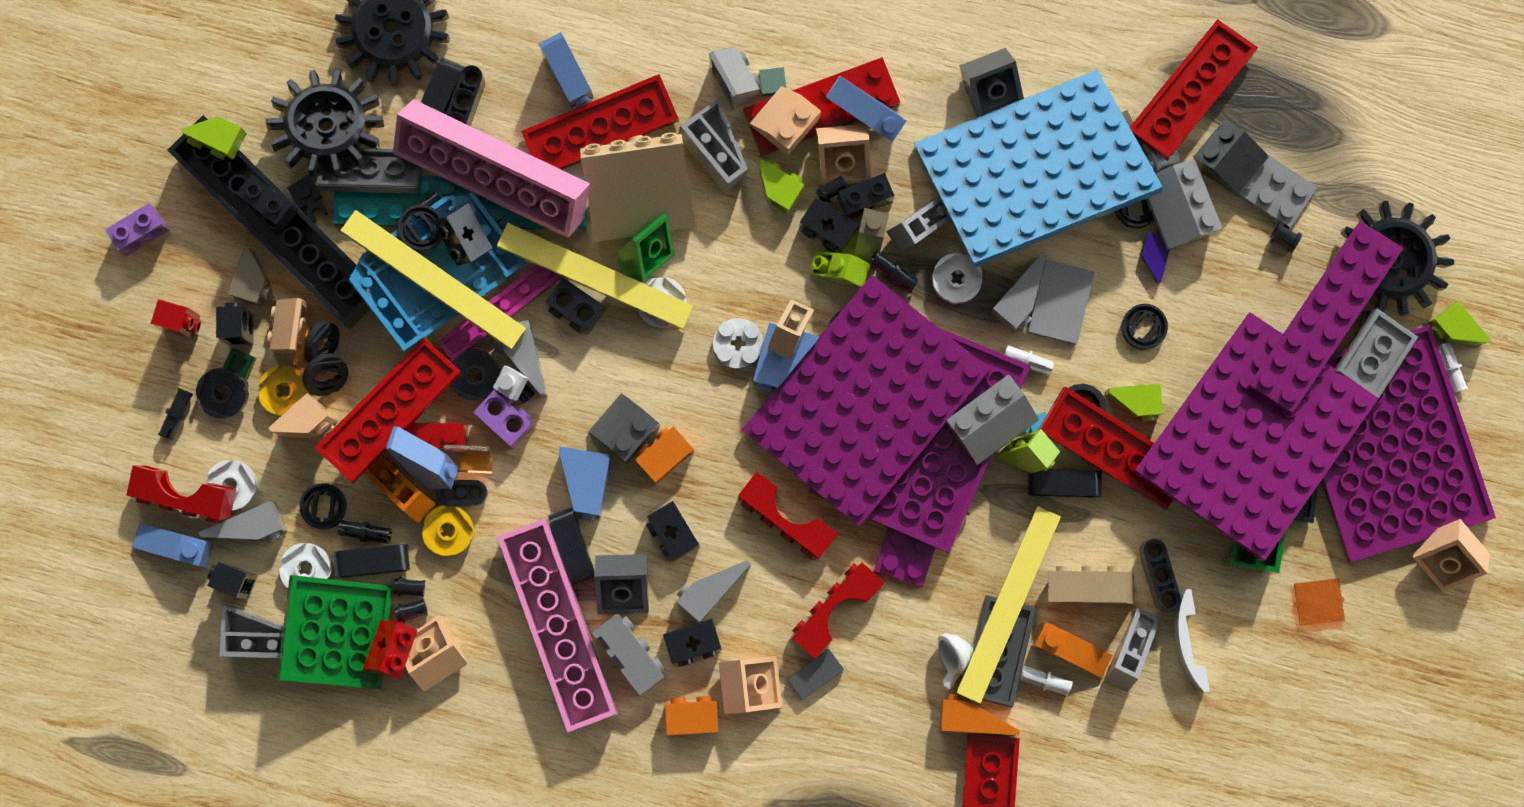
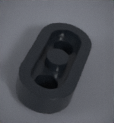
M454 480L452 486L454 496L452 498H447L445 495L448 489L436 490L437 500L447 506H478L484 503L488 497L486 485L479 480ZM473 489H479L480 491L479 496L476 498L471 496Z

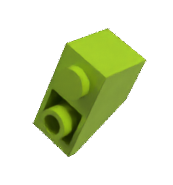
M219 116L185 127L182 131L188 138L187 143L199 149L205 146L211 149L210 154L221 160H224L225 157L233 160L247 135L242 127Z
M761 159L759 171L766 200L769 204L789 215L804 191L805 184L801 183L803 180L796 174L790 172L788 175L781 171V166L772 160L766 162Z
M815 251L809 275L843 286L861 288L866 282L871 264L852 254Z

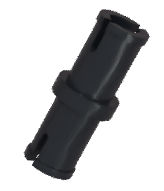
M879 250L874 252L868 262L886 275L885 278L889 281L894 280L909 292L918 282V278L904 270L898 261L893 262Z
M181 388L177 389L170 408H167L165 411L167 416L160 432H158L159 436L174 440L181 420H184L186 417L184 413L193 393L184 391Z
M342 519L338 525L341 530L338 529V536L359 538L361 542L371 540L389 544L392 536L388 535L392 534V528L373 526L370 525V522L365 521L361 524Z

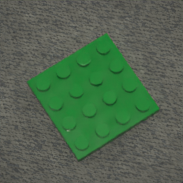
M290 575L277 680L381 689L382 677L363 669L380 620H389L393 586Z

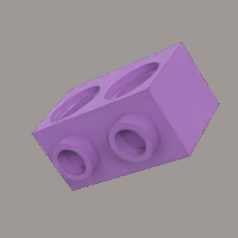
M148 203L105 230L116 249L125 256H128L168 232L169 228L158 210Z
M493 390L473 413L514 449L534 427L529 422L532 417L522 408L517 411L511 406L514 402L512 399ZM494 403H500L503 407L502 412L496 416L491 415L490 407ZM512 420L521 421L520 430L514 433L510 432L508 429L509 423Z

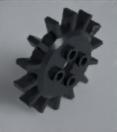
M347 0L349 5L356 8L354 15L335 14V21L342 26H351L352 34L340 36L335 41L339 48H345L350 45L357 46V52L351 55L346 60V63L353 69L364 59H367L371 63L365 76L369 82L373 83L379 69L385 68L389 69L388 78L392 86H398V70L409 67L411 75L418 81L422 79L421 70L416 65L418 60L425 57L436 65L440 61L437 54L428 49L431 42L449 43L450 41L447 33L433 31V23L449 19L447 10L442 9L429 13L427 6L435 0ZM380 7L387 8L383 14L378 13ZM404 14H410L409 20H402ZM396 21L398 23L397 30L392 33L386 32V23ZM373 30L379 31L376 37L371 36ZM402 37L403 41L400 44L394 43L395 38Z
M335 69L331 84H320L316 71L310 70L309 80L312 85L311 87L301 90L293 80L287 81L288 89L294 96L290 102L272 97L271 103L273 108L284 112V118H266L267 129L285 130L286 134L271 140L270 143L274 152L287 146H292L293 150L285 158L287 167L290 169L302 157L309 159L308 172L310 177L316 176L320 162H331V169L335 176L338 177L341 176L342 171L340 159L349 156L359 167L364 165L363 157L357 150L360 144L374 149H378L380 146L378 138L367 134L366 129L384 127L383 116H365L366 111L380 105L379 99L376 94L361 101L357 98L365 88L361 78H358L349 89L341 87L343 82L341 70ZM325 111L331 112L329 115H323ZM324 122H331L333 124V127L328 131H323L319 128ZM348 126L345 131L341 130V127ZM307 127L313 128L311 131H305Z
M1383 201L1379 204L1380 221L1375 223L1365 209L1358 212L1356 216L1359 221L1396 244H1403L1406 247V251L1401 252L1397 257V266H1391L1373 295L1378 297L1374 309L1378 308L1384 312L1388 299L1396 300L1398 314L1400 317L1409 314L1407 297L1411 295L1416 298L1423 308L1433 304L1423 288L1429 284L1440 291L1446 289L1449 284L1434 275L1435 268H1448L1454 265V259L1437 257L1435 247L1447 243L1450 240V236L1446 234L1431 239L1426 230L1433 225L1436 219L1433 214L1425 217L1418 225L1411 221L1414 203L1409 202L1403 207L1400 218H1392L1389 201ZM1346 226L1340 234L1348 239L1354 229ZM1401 269H1405L1407 271V277H1403L1401 275Z

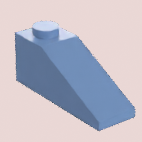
M841 76L838 77L826 96L829 100L892 142L907 122L898 113Z
M393 427L386 447L393 457L426 490L452 489L458 471V466L443 451L400 427Z
M139 523L132 548L207 568L214 543Z

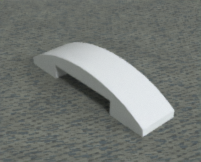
M1181 590V604L1174 613V638L1177 653L1187 677L1199 692H1209L1205 666L1194 665L1186 616L1196 614L1192 590Z

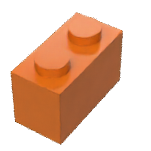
M674 426L670 429L665 427L655 436L657 438L655 443L651 446L646 444L636 453L638 458L635 461L656 485L694 452V448Z
M712 696L696 697V702H686V697L670 698V703L665 704L667 735L719 732L717 701H712Z

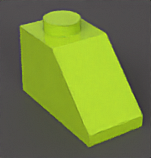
M1459 301L1450 304L1428 322V325L1431 324L1435 338L1442 340L1444 343L1479 347L1491 340Z
M1160 384L1113 387L1105 391L1106 397L1133 419L1141 418V422L1157 421L1156 417L1163 414Z
M1040 429L1014 438L1005 445L997 456L1002 461L1029 473H1034L1041 470L1044 472L1049 470L1055 464L1054 459L1060 451Z

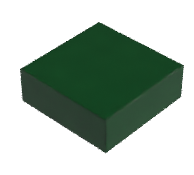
M231 348L223 367L236 370L247 380L257 358Z

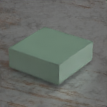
M784 67L759 70L762 96L774 95L781 86L786 88Z

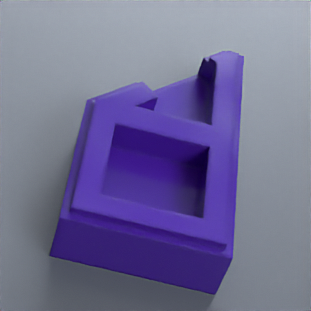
M1148 232L1141 258L1152 273L1155 282L1160 284L1170 250H1166L1161 235Z

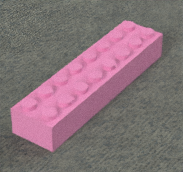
M414 99L397 114L393 154L567 238L583 222L590 183Z
M543 519L497 536L567 733L618 714L549 521Z

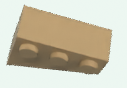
M1056 566V571H1048V602L1134 605V574L1123 571V567L1108 566L1107 571H1097L1096 566H1081V571H1071V566Z

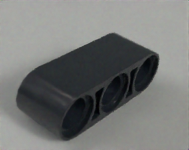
M442 57L436 66L420 103L446 115L459 75L465 66Z
M469 65L462 69L446 112L447 116L461 121L470 127L485 87V78L477 66ZM471 75L479 76L478 81L474 84L467 83V79ZM469 98L471 102L467 107H460V100Z
M1049 469L1045 472L1042 470L1034 473L1028 472V495L1102 497V471Z
M573 507L548 515L571 585L594 578L595 570Z
M1159 539L1147 540L1141 544L1139 555L1154 605L1162 612L1174 611L1181 604V595L1167 548ZM1149 544H1154L1158 548V555L1155 558L1150 557L1147 553ZM1158 568L1162 569L1166 574V578L1162 583L1158 582L1154 577V573ZM1165 593L1170 594L1173 598V603L1169 608L1165 607L1162 603V596Z
M408 544L334 552L336 578L410 570Z

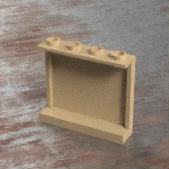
M665 133L661 137L656 138L643 136L637 138L636 141L629 142L616 140L608 145L590 144L580 149L584 180L590 183L588 203L595 242L637 236L664 213L668 215L671 231L695 227L681 134Z

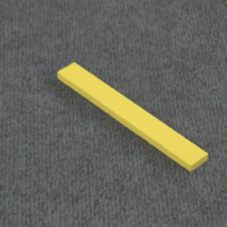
M357 210L354 211L340 232L508 349L511 350L525 331L526 328Z
M507 223L497 244V247L681 330L684 329L693 309L691 304Z
M1039 506L1036 507L956 694L978 704L981 703L1061 516Z

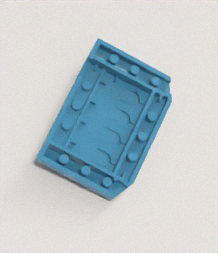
M473 192L466 195L445 196L430 207L434 208L440 215H443L456 206L469 203L492 249L474 261L459 266L450 257L449 250L443 239L432 250L417 253L479 296L484 297L516 274L526 265V261L497 247L503 231ZM425 215V217L428 219V221L436 231V226L433 220ZM420 217L413 218L410 224L418 236H420L422 241L424 239L431 241L430 236L432 234L426 224L423 223ZM406 227V233L409 238L417 242ZM397 229L391 235L401 241ZM368 251L361 255L357 266L349 278V283L403 353L459 315Z

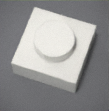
M504 365L493 388L508 398L517 401L529 378L512 367Z

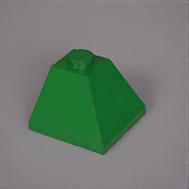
M662 214L616 253L621 274L644 282L675 256L667 214Z

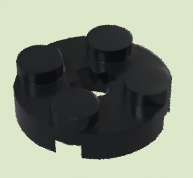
M480 349L464 350L452 361L462 374L451 385L462 398L477 401L486 398L493 390H496L493 386L500 375L498 362L488 352ZM474 368L479 369V373L482 374L481 379L476 378L475 381H471L468 371H473Z
M228 367L215 368L201 376L197 383L196 396L206 414L214 418L223 419L237 415L243 410L248 401L249 384L234 369ZM225 387L228 396L220 399L217 389Z

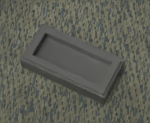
M828 649L788 678V681L801 699L804 700L842 672L844 668L830 649Z

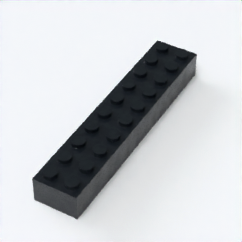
M202 115L194 124L206 121L208 119L204 115ZM184 134L167 149L345 326L351 329L370 310L349 283V278L357 265L240 150H238L233 160L227 157L221 160L209 153L211 149L205 146L199 149L187 143L188 138ZM251 174L260 179L298 210L283 231L236 194Z

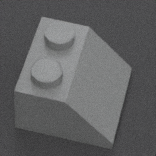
M736 46L709 53L710 68L733 110L760 96L759 87L762 85L755 73L751 74L747 68L750 64L743 51L739 53Z

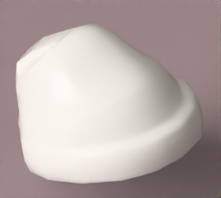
M943 633L938 637L937 645L940 657L948 671L943 680V686L946 690H950L956 680L966 670L974 650L967 641L959 636Z

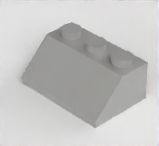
M1195 159L1173 165L1155 173L1163 189L1161 193L1146 198L1167 251L1210 237L1222 229Z
M1008 374L948 418L946 425L976 465H979L1038 422L1039 418L1024 393Z

